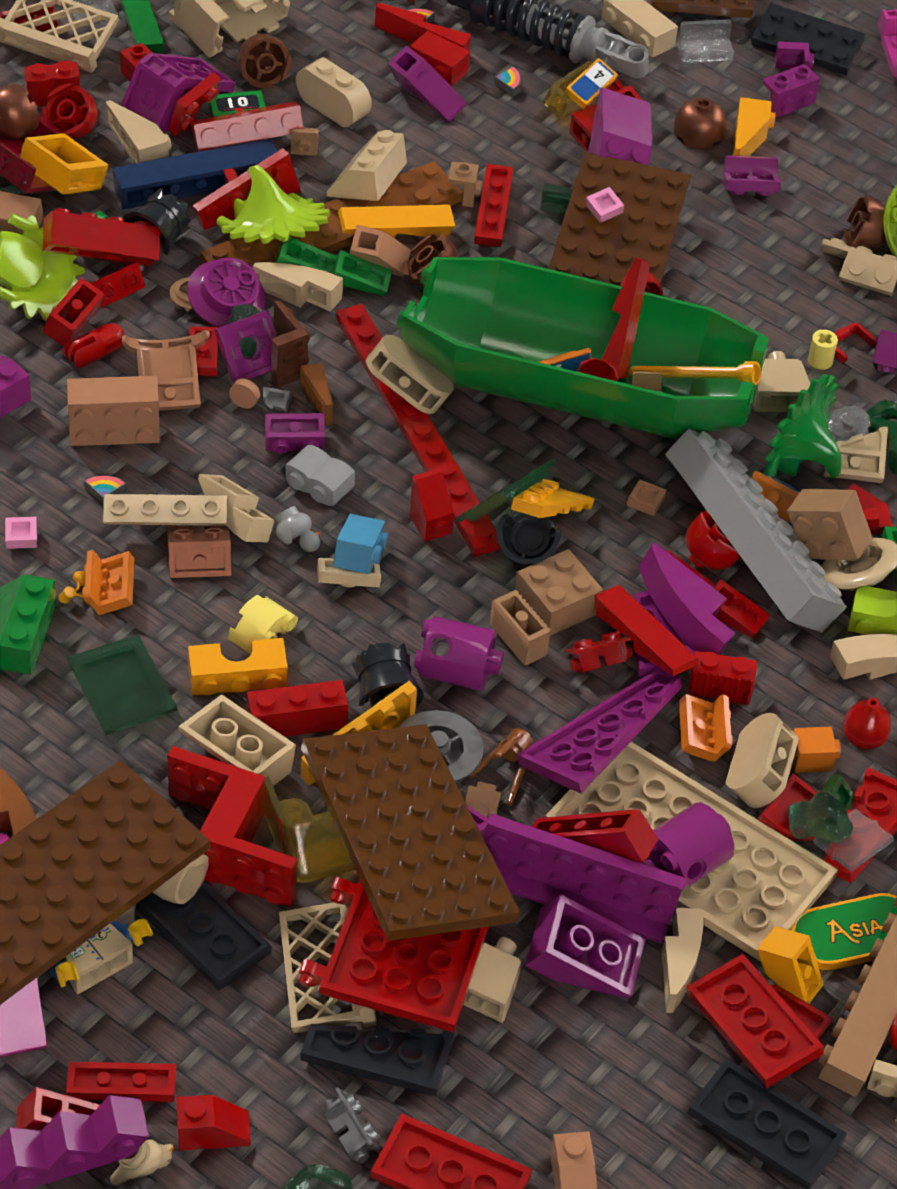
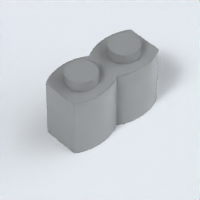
M307 445L285 465L286 481L293 489L310 493L316 502L327 506H334L355 486V471L348 464L339 459L331 458L326 452L313 445Z

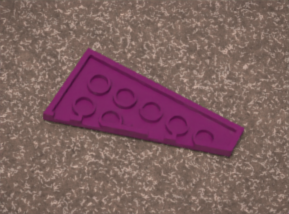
M658 668L516 754L519 765L582 794L682 688L680 676H672Z

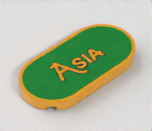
M878 893L814 907L805 911L792 927V931L810 936L818 967L821 970H835L874 961L873 958L869 957V954L877 938L884 940L887 934L881 931L889 913L891 912L895 915L897 913V907L893 905L897 896Z

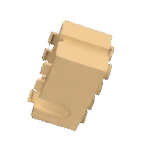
M181 0L177 25L208 57H212L223 51L222 42L224 36L221 37L219 35L220 27L236 43L242 40L246 41L249 37L260 34L257 32L263 29L270 33L279 28V20L287 17L290 1Z

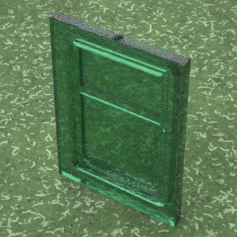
M553 458L456 517L455 520L457 523H460L468 518L469 522L472 523L551 475L548 469L557 464V462Z
M139 634L67 657V661L105 735L177 711V705Z

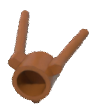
M513 729L506 739L502 740L497 748L480 762L476 770L467 778L472 779L495 758H500L502 755L508 761H517L516 754L533 745L532 737L523 729ZM520 765L506 804L508 806H512L526 768Z

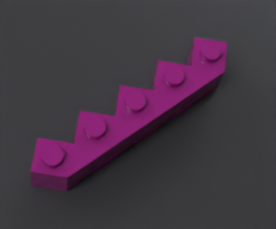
M109 1095L91 1115L59 1111L42 1131L9 1127L0 1137V1189H31L131 1157L149 1138L141 1099Z

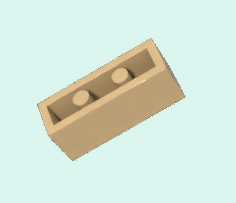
M603 1L602 19L630 41L644 45L650 57L653 58L675 47L678 26L646 1Z

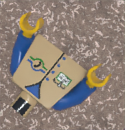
M146 919L136 920L130 925L114 920L50 968V974L59 980L60 987L66 986L65 982L70 981L78 995L132 964L133 952L131 942H134L138 947L143 944V937H151L154 934Z

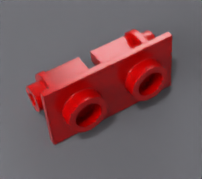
M138 261L90 283L105 294L99 309L145 288Z
M619 631L603 634V640L592 643V639L573 642L574 647L565 649L564 652L573 654L574 659L570 660L572 671L584 673L601 668L599 656L602 655L605 666L627 662L628 658L632 657L633 654L630 645L626 646L625 642L632 639L621 635Z

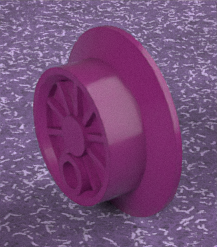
M220 258L200 265L192 273L187 285L188 300L195 313L208 324L218 328L262 312L265 306V293L257 274L248 264L235 258Z

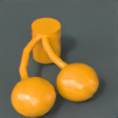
M76 571L73 574V581L77 584L76 589L67 586L59 594L58 598L61 603L68 604L74 596L83 598L82 594L76 593L80 586H85V573L83 571Z

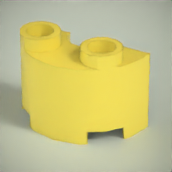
M256 595L238 612L243 617L235 629L230 627L228 640L251 655L252 640L275 639L279 632L281 634L290 632L297 624L298 617L267 596L262 598Z

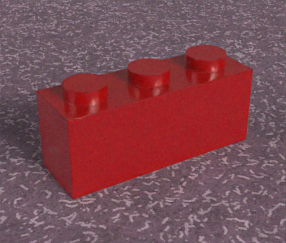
M343 680L249 691L247 692V712L285 737L342 729L347 725L348 701Z

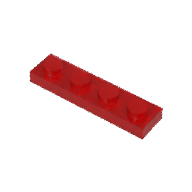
M487 164L474 244L493 247L502 246L514 167Z

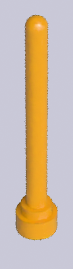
M745 361L743 364H739L738 367L632 366L629 369V374L632 377L635 371L660 372L662 378L738 379L739 382L745 381L754 385H758L761 379V366L757 361Z

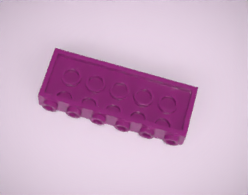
M490 813L483 839L511 894L544 905L562 894L645 939L657 943L664 942L686 878Z

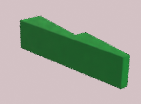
M120 0L133 44L137 45L142 42L152 53L164 54V42L149 0Z
M291 237L286 242L281 241L274 259V263L306 266L343 278V286L382 296H385L392 273V270L340 250L336 256Z

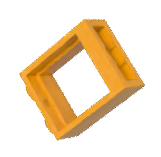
M64 133L25 138L20 155L21 158L36 168L35 175L63 195L100 190L109 167L107 163Z

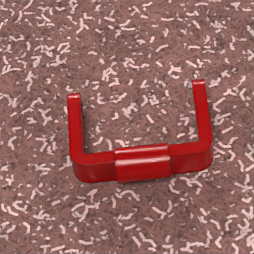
M856 322L833 332L838 338L837 343L856 333L870 346L877 345L876 337ZM836 346L834 357L841 363L847 362L848 356Z

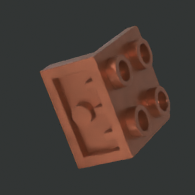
M280 300L274 302V328L277 337L272 339L271 381L277 388L300 379V367L307 365L310 361L308 355L309 332L305 326H301L298 323L292 310L286 308Z
M167 526L170 578L231 576V541L227 526Z

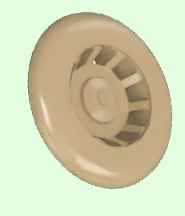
M873 538L858 561L825 560L821 565L826 573L824 577L838 589L854 591L857 587L865 585L872 587L883 581L897 566V544L888 539Z

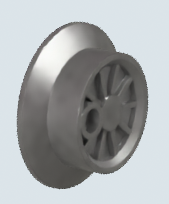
M433 710L421 712L406 719L398 728L427 724L456 785L471 775L479 766L483 755V741L478 730L465 718L451 712Z

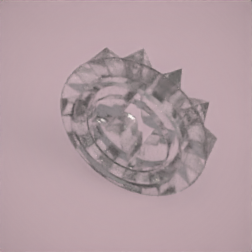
M846 406L831 413L832 416L828 420L830 434L835 442L840 440L847 441L859 434L863 436L868 434V428L871 426L867 412L855 406ZM843 422L846 425L848 424V426H852V430L843 429Z

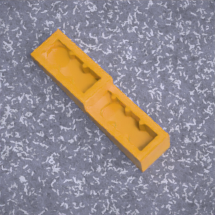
M450 205L341 207L338 211L344 234L355 235L357 225L384 231L393 238H395L397 233L427 237L431 234L439 237L440 233H443L448 238L455 228Z

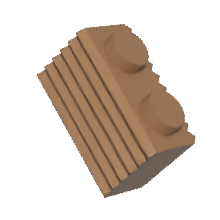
M514 590L492 601L489 624L524 665H528L547 656L551 628H548L547 624L543 623L544 620L540 619L539 615H536L537 611H533V607H529V603H525L526 599H522V595L518 594L519 591Z

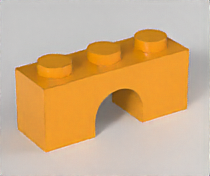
M283 638L252 640L250 657L239 662L226 659L221 653L220 643L188 646V667L192 696L287 687L288 666Z

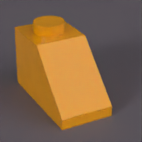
M775 926L757 948L764 973L778 986L810 1004L824 985L810 936Z

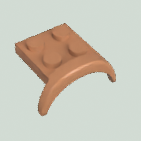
M203 330L200 333L187 337L165 340H143L131 338L127 335L122 336L123 346L127 350L136 353L138 376H157L159 411L200 408L195 349L209 341V330Z

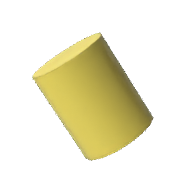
M818 330L813 334L808 363L815 369L826 370L833 364L838 338L833 332Z

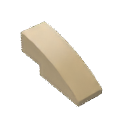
M271 262L255 263L253 265V270L257 274L264 292L300 308L307 301L331 312L342 299V277L311 267Z
M199 474L198 481L204 495L227 496L226 526L245 542L268 543L274 519L256 509L259 497L222 475Z
M868 634L833 641L830 658L843 680L866 674L868 679L871 680L896 673L897 635Z
M676 908L672 926L673 936H665L661 957L666 1013H673L687 991L686 986L692 981L702 941L703 908Z

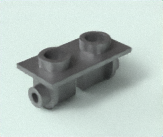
M337 1087L335 1090L340 1098L337 1100L335 1098L327 1100L323 1104L325 1109L323 1114L337 1135L346 1128L350 1130L342 1135L339 1140L350 1159L356 1160L358 1164H361L369 1158L370 1155L368 1153L373 1149L378 1154L381 1153L382 1150L377 1144L381 1137L370 1121L366 1124L360 1116L364 1109L354 1094L347 1096Z

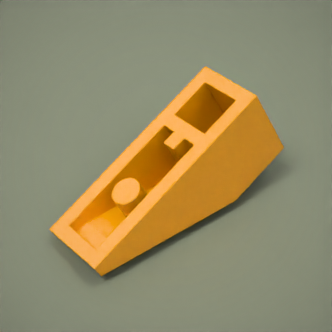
M740 97L733 156H750L766 140L768 128H773L775 122V113L771 112L772 101Z

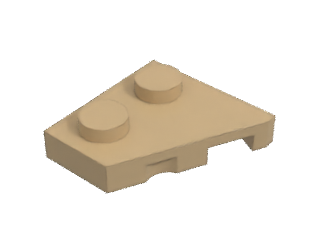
M888 427L878 428V431L864 436L862 434L853 436L847 441H837L836 443L841 453L842 467L841 473L835 478L882 483L885 472ZM824 466V476L831 477Z

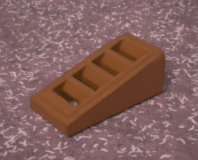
M322 363L302 365L300 367V386L317 413H324L325 425H332L333 402L324 366Z

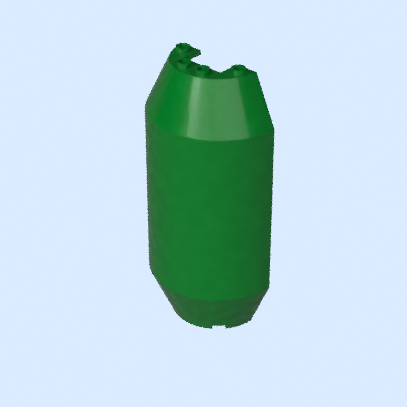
M433 257L429 267H424L421 274L420 283L424 284V291L418 306H415V301L410 300L405 311L401 310L398 315L397 327L401 328L403 342L457 386L672 439L680 438L688 429L699 433L702 431L708 433L745 426L757 391V385L745 381L739 382L738 379L662 378V392L633 386V377L629 374V370L627 379L619 378L617 382L539 363V361L585 348L591 350V359L597 358L602 360L621 318V314L613 311L612 308L622 286L501 257ZM644 292L629 369L632 366L738 367L739 364H743L745 361H757L761 366L762 372L769 337L713 308Z

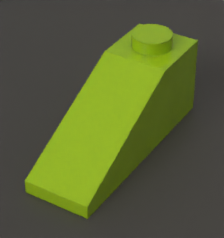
M866 585L857 587L852 603L848 631L863 635L897 634V592Z

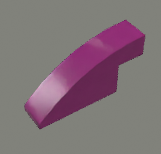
M654 542L639 564V569L655 605L677 634L694 651L714 652L721 655L736 634L716 618L727 598Z

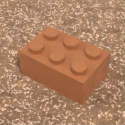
M157 376L67 379L70 446L160 443Z

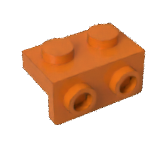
M94 550L87 551V560L84 565L85 587L82 589V594L86 604L91 605L98 615L129 607L133 604L135 558L129 551L105 559H101Z
M685 694L679 700L682 751L715 763L725 752L730 750L733 743L729 697L722 694L713 703Z

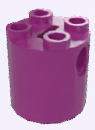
M434 616L432 620H424L421 637L424 638L425 642L423 650L418 649L416 652L414 668L417 669L421 678L483 691L488 674L499 676L504 651L495 649L496 630ZM440 645H450L447 654L443 656L436 655L437 648Z
M702 802L694 803L653 829L658 841L651 850L650 856L642 864L686 878L682 889L684 891L734 856L735 846L729 823L710 806Z

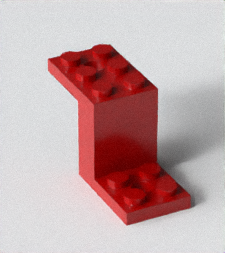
M172 746L167 755L169 795L179 801L190 802L205 807L210 811L200 830L210 840L211 849L204 853V855L208 856V869L204 879L211 883H220L232 887L243 894L250 893L264 898L272 904L292 907L296 898L297 858L251 843L265 816V776Z

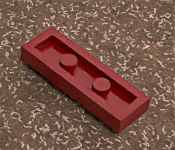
M69 1061L66 1096L81 1100L104 1101L109 1095L141 1099V1102H175L176 1064Z

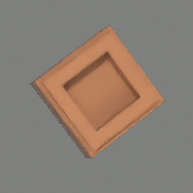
M639 479L628 498L627 506L655 516L666 497L667 490Z

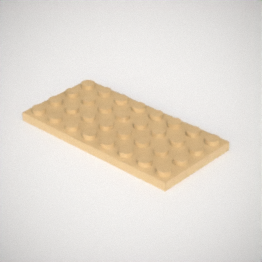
M630 742L582 794L570 789L546 814L545 817L640 809L653 830L694 803L702 802L710 806L729 823L735 846L734 856L728 862L682 891L676 908H703L704 926L760 962L757 948L761 941L768 936L775 926L792 931L795 923L806 910L812 907L836 878L838 871L835 867L633 742Z

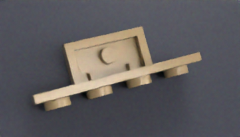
M823 238L822 252L845 259L839 280L892 296L897 283L896 257L888 254L879 256L873 254V251L866 247L858 246L854 248L847 246L840 239L831 238V240Z
M104 494L103 524L226 526L227 523L226 495Z

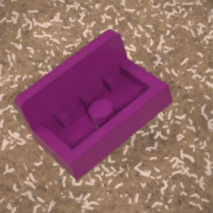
M803 64L764 79L763 85L771 92V112L775 113V118L810 106L816 102L820 78L807 65Z
M725 156L722 180L725 189L737 195L745 194L746 191H756V194L770 196L772 192L780 193L781 181L777 175L778 159L774 157Z
M324 413L265 414V451H273L275 453L301 451L307 445H313L321 450H325Z

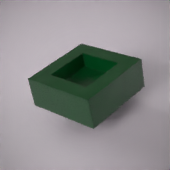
M837 774L830 775L819 799L833 820L841 821L847 810L851 809L855 801V794L843 776Z

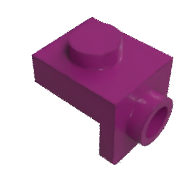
M778 41L774 60L775 68L792 69L805 64L810 69H813L814 54H810L809 43Z

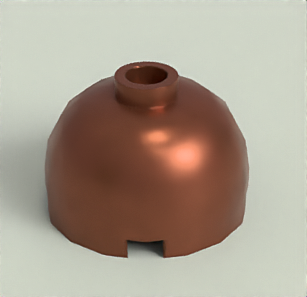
M257 34L249 37L242 44L238 52L237 63L241 74L251 85L257 88L274 87L271 84H276L279 81L282 82L287 77L291 69L292 59L287 47L280 39L270 34Z
M11 82L0 88V135L8 139L23 138L33 133L32 131L39 126V113L35 102L30 103L26 97L29 92L17 83Z
M707 98L688 100L679 108L673 126L674 135L676 138L677 135L682 138L683 144L696 149L712 148L713 143L719 141L720 144L723 142L727 128L726 115L721 106L713 100Z
M864 195V198L860 197L857 199L847 218V222L851 223L850 230H844V242L847 246L854 248L862 246L873 251L883 245L886 241L883 225L886 205L883 202Z
M440 233L439 237L431 234L421 240L410 251L413 257L409 263L405 260L403 272L412 282L424 288V284L420 283L421 274L424 267H429L433 257H459L458 251L443 233Z

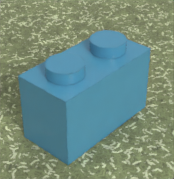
M349 514L336 541L333 567L370 574L374 563L379 564L382 551L386 550L389 534L384 532L385 521Z

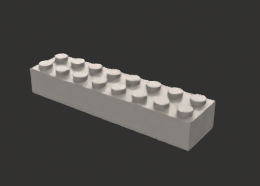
M688 429L668 450L666 456L789 622L823 632L847 608L840 598L842 596L840 590L826 580L824 569L810 559L808 548L792 535L794 532L793 528L786 521L779 518L776 514L778 512L777 507L761 494L763 491L762 487L755 480L748 477L745 473L747 471L746 466L730 453L732 451L731 446L721 438L718 440L713 439L704 431L699 433Z

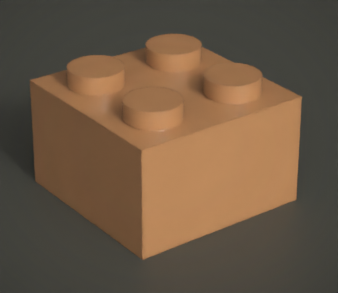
M802 489L787 510L797 539L808 548L810 559L858 561L873 539L856 490Z
M569 549L517 571L515 590L519 591L518 594L522 595V599H526L525 603H529V607H533V611H537L536 615H539L540 619L544 620L543 623L547 624L548 628H551L550 636L596 615L594 595L603 592V589Z

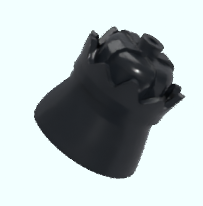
M162 188L153 195L150 194L142 207L123 216L124 222L146 221L150 222L151 226L157 227L160 230V241L164 242L162 247L166 255L169 254L174 240L190 229L188 224L191 218L186 213L187 204L178 201L179 198L173 194L163 195Z
M524 513L516 515L513 519L508 514H504L500 518L497 526V540L504 554L513 561L523 566H530L542 562L556 553L561 531L559 526H555L550 518H538Z
M381 642L375 645L369 644L367 650L363 651L361 655H357L356 662H351L361 684L358 707L364 706V703L369 701V696L373 693L377 694L378 702L385 698L384 693L395 691L408 681L417 688L416 705L422 702L424 694L411 674L410 654L407 653L404 643L399 648L388 642Z

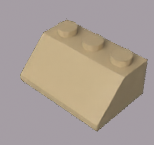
M391 130L378 131L353 157L327 190V197L378 201L407 163L404 134L394 133Z
M222 694L178 727L180 733L222 762L265 776V787L271 789L292 771L296 744Z

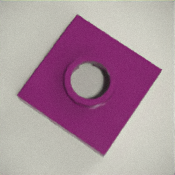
M264 310L214 329L232 384L238 379L249 380L271 371L272 339L276 338L277 334L269 310ZM245 337H251L256 343V352L250 358H244L241 346H239L240 340Z

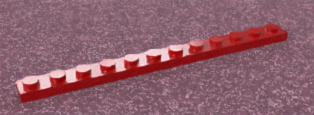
M363 304L336 310L337 322L425 472L436 468L442 470L454 512L453 521L473 556L476 557L500 550L497 530L428 414L419 411L369 370L366 359L380 342L382 336Z

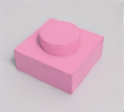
M610 187L586 197L585 205L600 223L624 213V204Z
M36 517L5 518L6 549L37 548Z

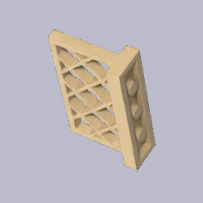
M16 0L6 18H0L1 43L58 62H76L78 69L93 73L97 67L96 59L119 22L118 15L73 0H40L41 2L27 7L25 4L26 0ZM57 4L64 9L49 14L47 7ZM44 9L46 16L34 20L31 19L29 13ZM78 12L86 14V18L72 22L70 15ZM26 15L28 18V22L22 24L13 22L15 18ZM67 16L68 24L54 27L52 21ZM100 20L108 21L106 27L97 30L93 24ZM48 22L52 28L44 32L35 29L36 26ZM90 24L92 31L78 36L76 28ZM72 30L75 36L64 40L59 38L58 34ZM96 38L97 42L93 49L81 44V42Z
M333 902L279 912L293 1033L309 1031L311 1024L344 1025L362 1022L364 1028L377 1025L374 1009L352 1003V1012L338 1014L331 1010V1008L339 999L330 997L323 1005L312 998L319 990L320 985L310 987L306 993L295 987V983L301 976L299 970L302 964L293 959L292 954L301 945L312 952L307 957V960L315 962L318 957H321L329 962L331 955L324 950L334 939L337 941L351 902L347 904ZM341 913V920L333 929L321 923L327 915ZM304 920L309 924L297 935L289 930L288 922ZM315 928L327 934L318 946L306 940ZM307 1003L319 1010L313 1018L299 1021L298 1013Z

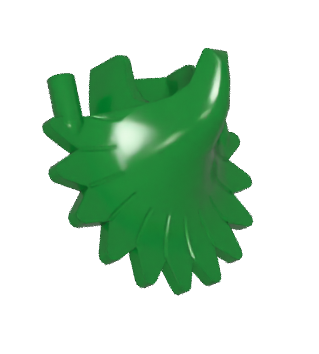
M824 373L819 380L814 378L808 390L802 389L800 391L797 403L789 405L787 418L778 424L777 429L779 433L770 442L773 450L766 458V475L774 477L778 469L790 476H796L800 464L805 460L815 461L824 465L831 478H835L841 473V453L837 443L830 434L828 420L832 416L829 411L837 401V398L834 396L839 387L838 384L834 383L836 377Z

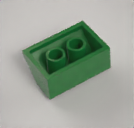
M24 574L0 587V670L32 675L57 605L55 579Z

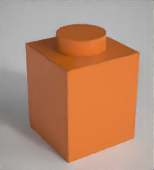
M832 727L794 728L793 732L799 737L792 762L794 772H832L835 760L840 758L841 755L840 741L834 739Z

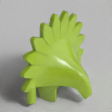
M254 165L248 169L252 185L247 200L244 202L238 198L234 201V216L236 219L232 221L224 216H220L217 219V225L221 227L222 233H230L231 239L244 237V242L248 243L260 238L261 242L266 244L274 238L286 242L290 235L305 237V231H319V225L328 223L327 217L330 216L329 209H325L324 203H314L312 198L304 199L295 193L287 195L259 165Z
M11 213L8 218V224L24 231L22 235L8 231L0 232V285L7 288L5 289L0 286V299L9 302L10 310H15L22 305L28 319H31L38 310L42 318L47 321L49 314L79 281L76 277L83 275L85 269L73 263L78 256L42 251L43 227L39 228L33 215L25 219Z

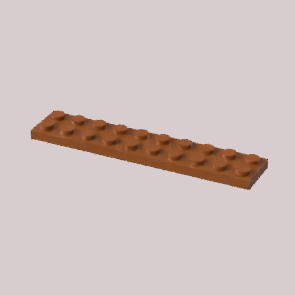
M433 161L397 175L378 201L337 198L324 203L325 209H329L330 216L327 217L328 223L319 225V231H305V237L291 235L290 237L331 253L352 245L354 235L344 234L338 214L341 207L451 206L463 201L464 192L456 184L448 183L449 176ZM244 237L231 239L200 251V260L204 264L220 258H235L245 262L253 269L255 263H274L277 248L281 241L274 238L269 243L264 244L260 238L248 243L244 242Z

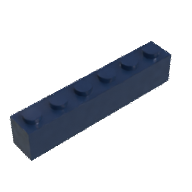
M271 138L113 167L114 190L122 209L143 206L150 194L153 195L160 188L163 189V195L173 194L179 199L213 193L225 185L223 170L233 168L237 176H240L248 171L249 167L259 164L275 154L277 150Z

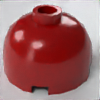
M68 83L58 86L50 92L47 97L49 101L46 108L43 106V118L74 140L85 137L93 130L98 119L97 103L89 92L80 86Z
M708 511L701 512L688 527L685 539L687 549L691 553L689 559L697 567L703 568L705 566L710 570H724L730 568L741 558Z

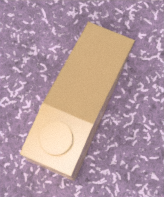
M111 100L106 101V122L134 163L169 157V150L172 149L170 138L167 134H163L157 124Z

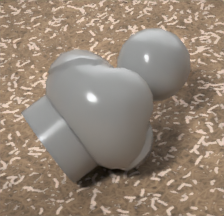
M292 506L274 517L278 523L276 527L277 538L283 543L291 544L292 539L300 536L299 543L303 550L313 552L319 548L320 532L310 531L312 526L311 518L305 513H299L296 506Z

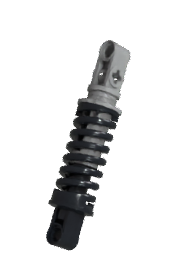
M446 0L451 5L470 11V20L474 23H482L488 27L495 26L496 30L500 32L507 31L512 37L519 36L522 41H531L537 47L543 46L547 51H555L559 56H566L573 63H578L583 57L590 63L600 58L612 70L635 79L643 78L649 71L648 50L644 45L629 41L620 35L609 33L605 28L595 27L596 21L593 19V16H587L578 12L574 14L572 9H567L562 13V7L559 4H555L550 8L548 0H541L539 3L538 0Z

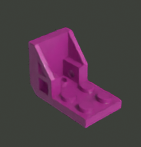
M149 53L139 61L121 106L157 124L164 134L168 129L177 100L214 72L221 78L217 89L219 94L221 91L232 92L236 83L201 58Z

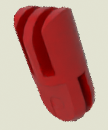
M114 323L103 325L66 343L62 348V352L77 368L81 369L122 347L124 330L121 326Z

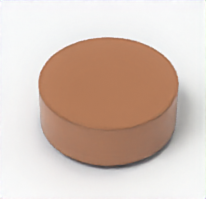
M238 379L230 388L229 395L237 406L249 409L259 400L260 391L252 381Z

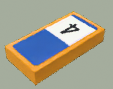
M598 58L566 87L564 93L584 110L599 96L600 89L608 88L616 80L618 74Z

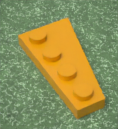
M542 479V482H536L514 497L511 510L544 518L556 516L557 513L567 514L570 507L575 512L581 511L582 508L591 510L595 498L559 488L558 482Z
M408 681L333 735L398 728L406 719L415 715L417 688ZM305 756L301 757V778L309 786L316 781Z

